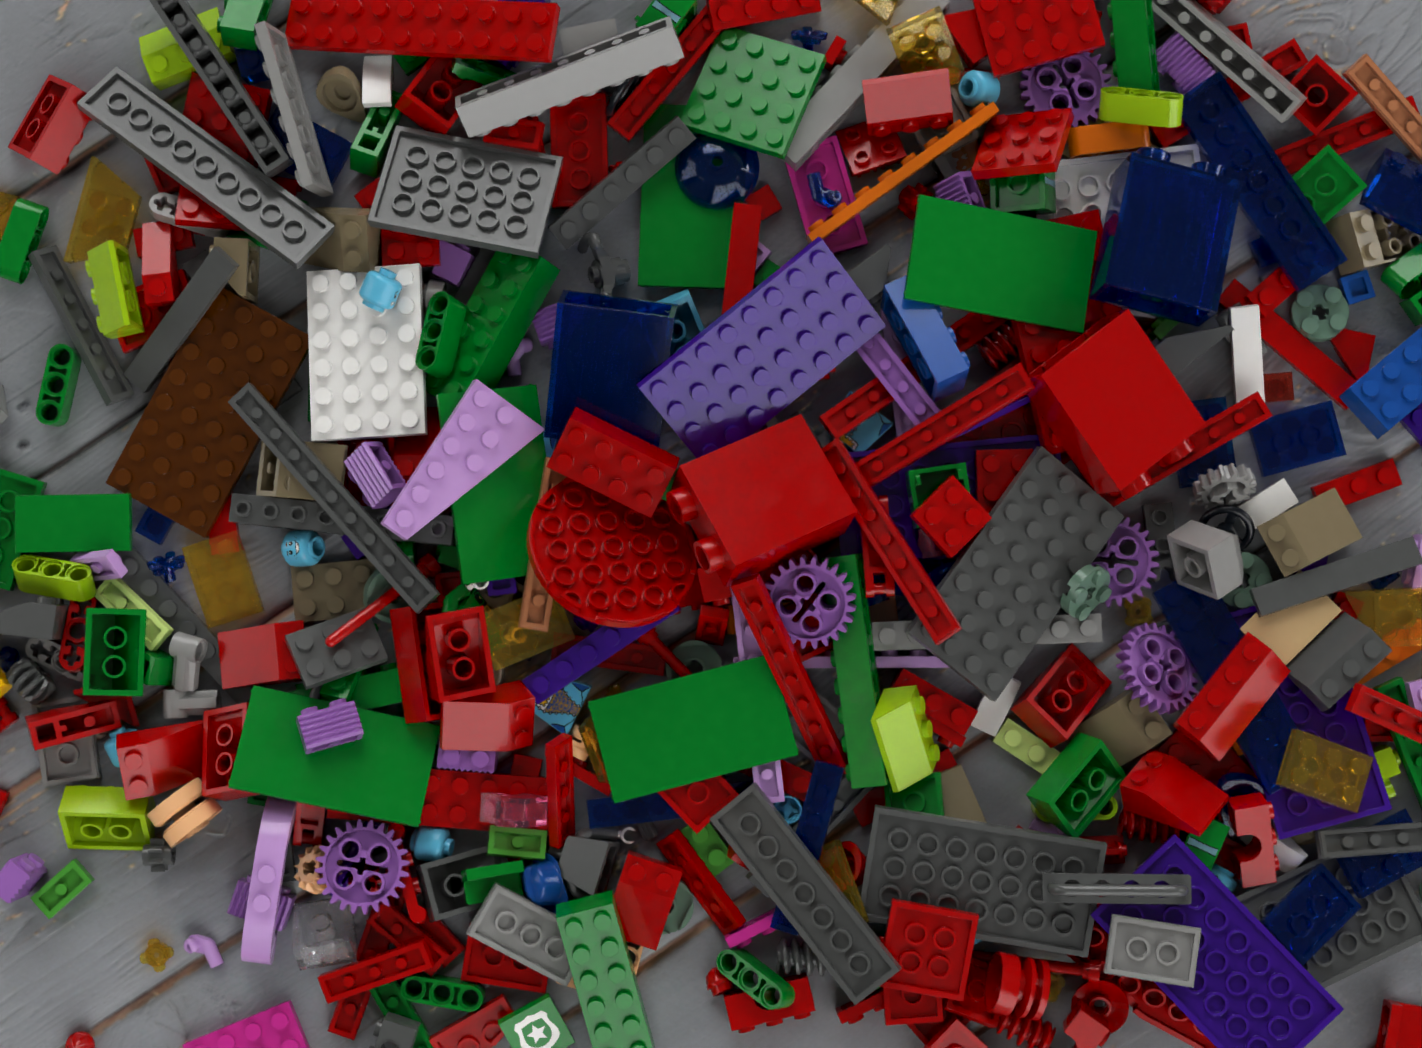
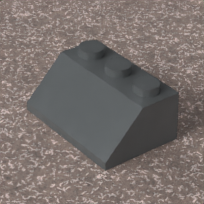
M1343 612L1286 665L1291 671L1287 676L1323 712L1330 709L1355 683H1358L1380 663L1392 649L1371 628L1348 613Z

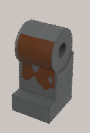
M978 138L933 160L931 166L940 182L958 172L971 171L981 144Z

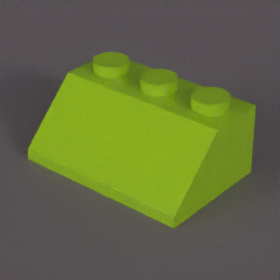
M218 7L198 14V18L228 63L239 60L234 47L223 46L221 33L217 32L218 17L221 16ZM167 27L139 38L143 62L152 84L160 91L191 79L192 72L197 73Z
M109 240L87 251L88 260L85 261V267L88 276L92 277L94 288L91 289V297L93 303L98 305L100 316L96 317L100 333H103L104 336L110 339L144 333L145 330L128 249L114 240Z
M917 685L884 688L870 720L893 793L900 792L932 774L936 762L940 759L939 746L934 744L932 737V723L926 718L925 700L923 696L919 695Z
M65 786L58 809V816L68 849L142 851L143 845L150 844V838L155 837V826L147 817V814L156 807L153 796L126 801L123 787Z

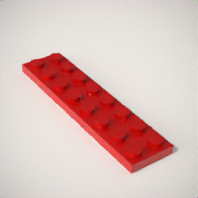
M431 767L419 826L489 831L490 825L547 830V836H549L546 777L505 773L490 774L489 772L479 773L478 771L473 773V771L467 772V770L456 771L455 769L445 770L444 768ZM327 809L326 818L356 821L361 819L362 821L373 820L374 822L394 823Z

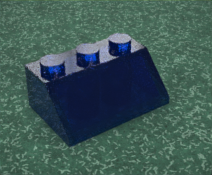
M1386 148L1368 172L1365 182L1367 187L1363 190L1359 204L1422 236V165L1406 158L1402 153Z

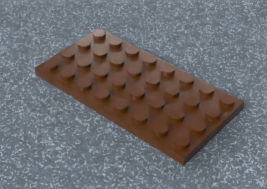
M223 288L186 341L177 350L110 473L106 484L124 494H131L133 499L200 536L208 538L261 440L228 401L249 382L256 387L277 411L309 352L308 334Z

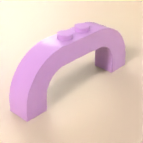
M267 797L258 834L241 945L242 961L272 965L274 961L278 933H275L287 850L292 827L295 823L297 802Z

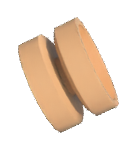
M199 777L181 787L147 814V817L155 827H162L174 820V823L163 833V838L171 848L186 838L189 839L223 810L213 798H208L196 805V802L203 797L202 781Z

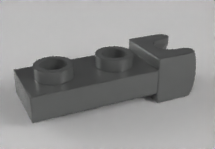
M1172 502L1143 505L1144 531L1148 530L1150 533L1146 541L1155 540L1156 544L1150 550L1158 551L1159 556L1152 558V561L1160 564L1159 568L1151 569V572L1157 575V579L1149 578V582L1155 583L1160 580L1161 569L1168 571L1171 581H1176L1167 535L1175 530Z

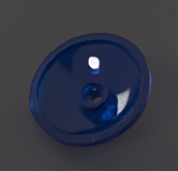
M694 132L693 135L696 139L677 154L675 160V176L683 194L696 205L712 210L728 209L734 207V202H743L752 193L758 181L760 165L757 152ZM718 158L723 163L720 166H714L712 161Z

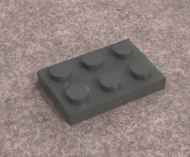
M364 608L285 635V642L305 690L388 660V655L372 618L334 647H328L325 644V639Z

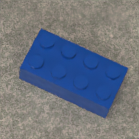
M905 275L884 285L880 308L926 392L935 403L964 389L970 361L964 351L960 352L956 346V336L951 327L946 328L942 320L943 313L939 306L903 299L907 276Z
M1422 327L1339 396L1376 439H1379L1422 403Z

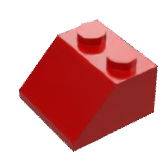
M1317 54L1290 81L1294 87L1307 97L1293 115L1316 136L1359 94Z

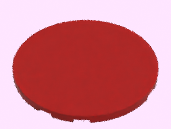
M567 477L541 497L528 524V557L541 585L566 610L599 625L632 628L651 624L664 618L684 600L697 571L698 561L693 548L695 542L693 532L687 523L679 524L676 522L669 510L667 501L663 499L660 500L650 518Z

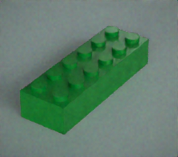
M496 251L465 306L466 315L452 372L448 377L441 380L427 374L426 392L434 397L440 393L465 392L475 379H478L488 388L495 389L558 276L560 269L542 256L536 259Z
M610 890L556 904V920L592 1048H655L613 891Z

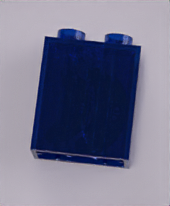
M1142 147L1136 153L1131 152L1115 170L1089 299L1199 327L1218 312L1243 181L1225 177L1226 169L1219 164L1201 161L1193 163L1191 167L1170 162V153L1163 149Z
M563 290L557 302L544 437L558 439V443L575 407H578L640 439L660 447L664 418L636 384L672 356L678 304Z

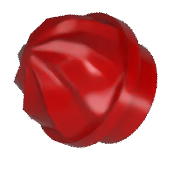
M717 967L712 968L706 976V988L711 990L713 997L734 988L733 983L721 974Z
M78 1031L68 1037L65 1048H95V1042L93 1037L87 1032Z

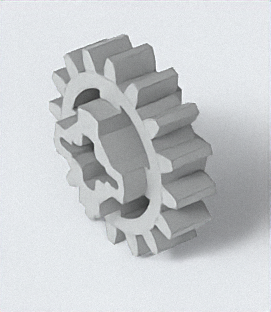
M1230 463L1225 466L1219 465L1217 470L1208 469L1206 475L1200 474L1198 476L1199 481H1194V488H1192L1198 506L1204 505L1205 509L1208 510L1220 505H1232L1234 503L1241 505L1243 499L1249 500L1250 493L1256 492L1255 486H1257L1250 467L1245 469L1244 464L1235 467L1234 463Z

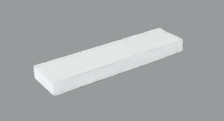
M1259 305L1228 307L1229 325L1234 328L1230 333L1234 404L1257 391L1265 402Z

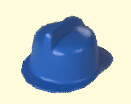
M545 853L544 861L533 860L532 865L524 867L521 883L525 896L533 903L556 914V904L569 900L562 881L560 868L555 858L549 853Z

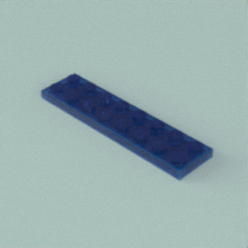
M1217 72L1185 93L1181 122L1297 293L1347 261V257L1221 72Z
M1174 581L1153 592L1152 596L1202 683L1205 684L1241 639L1243 633L1222 598L1219 600L1181 586L1177 584V581ZM1275 691L1236 740L1268 796L1321 768Z

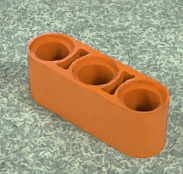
M1109 122L1070 128L1067 138L1070 159L1151 149L1149 127L1147 125Z

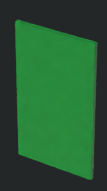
M661 104L644 124L643 144L675 116L681 118L686 105ZM691 131L696 139L642 185L638 286L701 289L725 288L734 202L743 203L745 147Z
M920 194L917 199L903 299L1082 334L1085 328L1097 231Z
M529 384L526 386L491 389L542 426L537 385ZM465 392L440 393L436 395L440 429H442ZM543 432L451 505L461 585L526 576L529 560L527 529L531 515L538 503L544 460L546 458Z
M764 655L588 701V708L594 723L614 804L799 755L784 696Z
M253 685L231 777L228 780V788L419 827L438 735L440 734L439 725L425 722L406 724L405 718L357 708L364 732L362 739L305 754L296 718L301 715L303 709L317 706L318 710L330 707V702Z

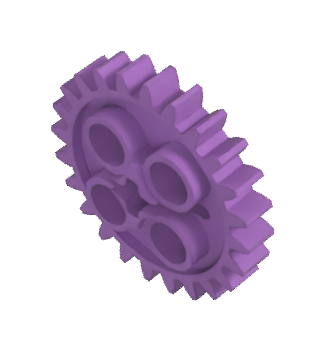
M1083 52L1023 70L1021 77L1025 81L1020 82L1019 88L1026 91L1021 93L1020 100H1028L1023 109H1033V112L1054 109L1052 104L1054 101H1062L1066 108H1072L1074 119L1071 128L1078 127L1079 123L1081 126L1088 125V119L1095 123L1098 119L1097 113H1099L1101 88L1111 86L1105 84L1110 81L1111 74H1103L1108 65H1098L1101 57L1100 54L1092 58L1089 56L1090 52ZM1065 65H1075L1078 68V72L1069 73L1065 69ZM1052 66H1057L1059 74ZM1047 76L1052 79L1053 84L1045 86L1040 82L1039 78ZM1061 83H1063L1064 86H1071L1069 92L1067 88H1060ZM1086 88L1091 92L1092 96L1083 98L1078 94V89ZM1072 100L1078 105L1077 109L1073 107Z
M1129 517L1124 520L1123 524L1120 523L1107 541L1106 550L1099 553L1096 558L1111 559L1112 555L1115 554V557L1120 561H1138V565L1131 566L1116 563L1114 568H1110V565L1106 562H1092L1091 564L1096 567V564H1099L1110 574V584L1108 587L1112 590V593L1105 602L1108 608L1111 607L1113 600H1116L1118 606L1122 607L1123 599L1125 598L1133 604L1132 595L1135 593L1143 598L1144 595L1141 588H1152L1147 582L1148 578L1157 579V575L1151 572V569L1160 567L1159 563L1152 561V558L1159 556L1158 551L1150 550L1156 544L1155 540L1146 541L1150 533L1148 530L1139 533L1141 528L1139 522L1130 527L1131 519ZM1128 541L1134 542L1136 544L1135 552L1129 556L1123 555L1121 553V546ZM1126 569L1131 570L1134 576L1133 580L1128 584L1120 583L1118 581L1119 573Z
M802 554L800 563H797L793 557L789 559V567L780 563L778 568L781 574L772 571L770 576L775 582L767 581L765 583L766 588L770 590L768 593L791 637L792 643L794 644L796 640H801L802 649L805 648L807 642H811L813 648L816 649L819 640L825 646H828L829 636L837 641L840 637L838 630L846 633L848 629L844 622L852 623L854 617L848 612H854L857 608L855 604L849 603L855 600L857 595L856 593H848L854 585L853 582L844 583L848 573L843 572L838 575L836 573L839 567L838 563L830 568L828 567L829 558L826 557L821 564L818 563L816 554H814L811 562H808L805 554ZM801 576H808L813 580L814 585L809 588L804 587L800 584L799 578ZM821 582H825V587L817 594L813 604L811 603L798 621H793V617L800 611L805 600L810 598ZM824 594H832L836 597L837 603L828 605L823 601L822 596ZM785 598L792 599L796 604V608L792 610L786 609L782 604V600ZM807 616L816 617L819 621V626H808L805 618Z
M1144 623L1129 630V633L1122 636L1123 642L1118 644L1122 651L1117 653L1116 657L1122 660V662L1117 664L1116 668L1123 670L1124 674L1120 675L1119 679L1127 681L1124 687L1125 690L1132 689L1131 699L1139 697L1141 708L1148 705L1149 712L1152 713L1157 710L1159 715L1166 712L1169 715L1185 708L1186 704L1192 701L1191 695L1197 693L1193 685L1199 683L1192 676V674L1198 672V669L1191 667L1190 663L1194 662L1195 658L1187 656L1190 648H1182L1183 639L1175 640V631L1172 630L1166 633L1165 625L1157 627L1156 623L1150 625Z
M358 819L356 828H353L349 822H346L345 832L336 827L337 837L335 839L331 836H326L330 843L329 847L321 845L319 847L325 852V855L315 858V860L323 863L322 867L315 869L316 873L323 874V878L319 879L317 884L327 885L322 894L325 896L332 893L333 896L330 903L335 904L340 900V910L342 911L348 905H351L352 914H355L358 907H361L363 914L367 915L369 906H372L376 912H379L380 902L389 907L388 897L391 895L399 898L395 889L397 887H406L400 879L401 877L410 876L409 873L403 871V867L410 865V861L402 860V856L406 855L408 850L398 849L403 840L400 838L393 841L392 838L395 831L392 829L385 834V824L383 823L377 829H374L373 820H370L367 827H364L362 820ZM350 842H355L359 846V852L353 858H347L344 854V848ZM379 847L386 848L388 852L386 860L382 863H376L372 858L373 851ZM363 859H366V864L387 868L388 873L364 870L363 875H360L358 869L339 866L337 862L343 860L361 864ZM344 871H350L353 875V881L347 887H341L338 883V877ZM372 876H379L382 881L381 888L376 892H370L367 889V881Z

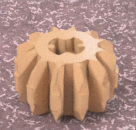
M320 845L306 847L305 854L298 855L300 862L294 865L298 872L293 877L299 881L298 887L316 895L321 894L327 887L326 884H317V881L323 878V874L316 873L315 869L322 867L323 863L315 860V858L325 855V852L319 848ZM339 860L337 864L340 866L343 861Z

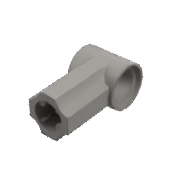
M180 631L173 635L169 645V653L174 657L172 685L175 690L185 692L194 691L198 688L200 663L203 661L208 648L206 639Z
M175 689L163 690V718L165 719L203 715L204 711L222 707L220 690L210 689L185 692Z

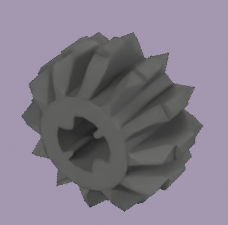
M25 657L18 662L16 661L6 673L8 683L32 705H40L50 698L56 690L54 680L30 658Z

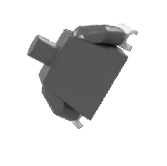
M594 825L580 829L576 836L568 835L564 846L559 849L550 846L548 853L555 860L559 861L558 865L561 877L563 878V884L573 898L578 899L606 892L620 846V842L616 840L618 838L626 844L634 843L635 841L624 839V833L627 830L636 831L634 828L625 826L618 830V827Z

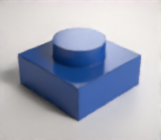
M1367 270L1337 279L1339 288L1348 306L1376 296Z

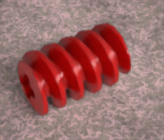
M1009 320L1010 327L1006 324L1000 326V333L993 330L990 334L991 339L986 336L983 337L981 340L982 346L976 343L977 349L984 360L996 371L999 370L998 360L1005 364L1009 363L1007 359L1008 353L1014 358L1018 357L1011 320Z
M1124 807L1120 812L1117 824L1118 837L1121 836L1123 830H1127L1128 839H1132L1134 833L1138 832L1139 841H1143L1145 835L1149 834L1150 843H1154L1157 836L1161 837L1162 844L1173 834L1180 838V829L1124 810Z
M1014 1010L1010 1015H1000L996 1033L1000 1034L1006 1029L1007 1040L1017 1035L1016 1045L1018 1046L1026 1040V1048H1033L1034 1046L1037 1048H1048L1056 1033V1027L1052 1029L1050 1021L1042 1023V1017L1037 1021L1029 1020L1027 1017L1018 1018Z

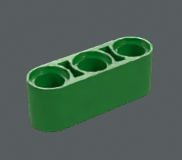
M19 198L15 202L0 242L1 278L18 284L25 282L32 265L28 255L38 249L49 217L48 207L23 198Z
M1422 242L1391 263L1381 275V282L1401 299L1410 297L1422 288Z
M439 291L430 298L415 361L419 369L440 380L445 379L452 372L466 315L465 305L444 291Z
M65 344L54 345L48 353L36 407L37 419L41 423L53 427L63 426L69 419L82 362L77 349ZM68 351L70 360L67 364L62 365L60 362L61 354ZM61 378L64 382V387L60 392L56 393L54 384ZM55 406L58 410L57 417L54 420H50L48 418V411L51 407Z
M741 948L726 949L718 954L716 966L720 973L763 1007L769 1010L781 1009L791 1006L794 1002V988L747 950ZM733 956H734L735 959H736V967H735V968H734L733 965H732V958H733ZM754 973L758 976L757 985L753 981ZM776 989L780 994L779 1002L775 999Z
M426 972L407 976L401 984V994L410 1002L466 1012L477 1010L482 1005L486 996L485 988L481 983L464 981L461 978L434 974L431 977ZM410 980L419 981L422 985V991L419 993L412 992L409 989L408 982ZM439 985L447 986L450 990V996L447 998L440 997L437 994L436 987ZM467 990L475 991L479 996V1000L475 1003L468 1002L465 999L464 992Z

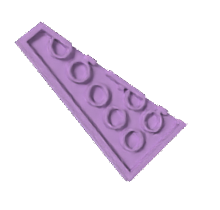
M478 379L473 380L380 524L401 539L408 540L545 429Z

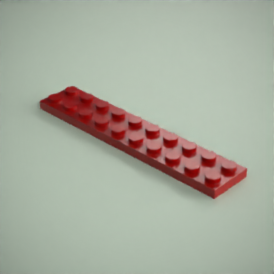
M291 0L285 34L291 50L552 63L560 7L557 3L496 0Z

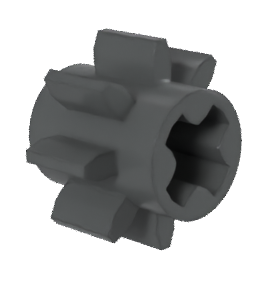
M163 837L150 838V844L143 845V865L151 866V872H165V870H168V865L175 864L176 848L175 846L171 848Z

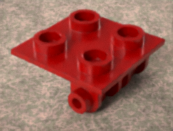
M867 121L835 132L849 163L848 168L851 177L857 176L860 178L861 175L869 173L870 170L877 172L878 167H881L883 170L885 165L900 164L901 160L907 157L897 132H893L885 137L868 136Z

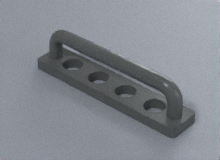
M1043 873L1042 901L1044 903L1189 905L1192 903L1191 876L1188 874ZM1073 879L1078 881L1079 884H1065V882ZM1105 880L1108 884H1095V882ZM1134 880L1139 885H1127L1125 882ZM1161 880H1162V881L1167 882L1168 885H1154V884H1155L1157 881H1161Z

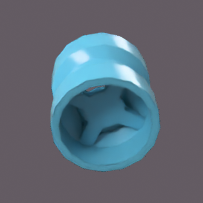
M784 794L785 802L773 803V805L788 824H793L800 818L802 807L796 797Z

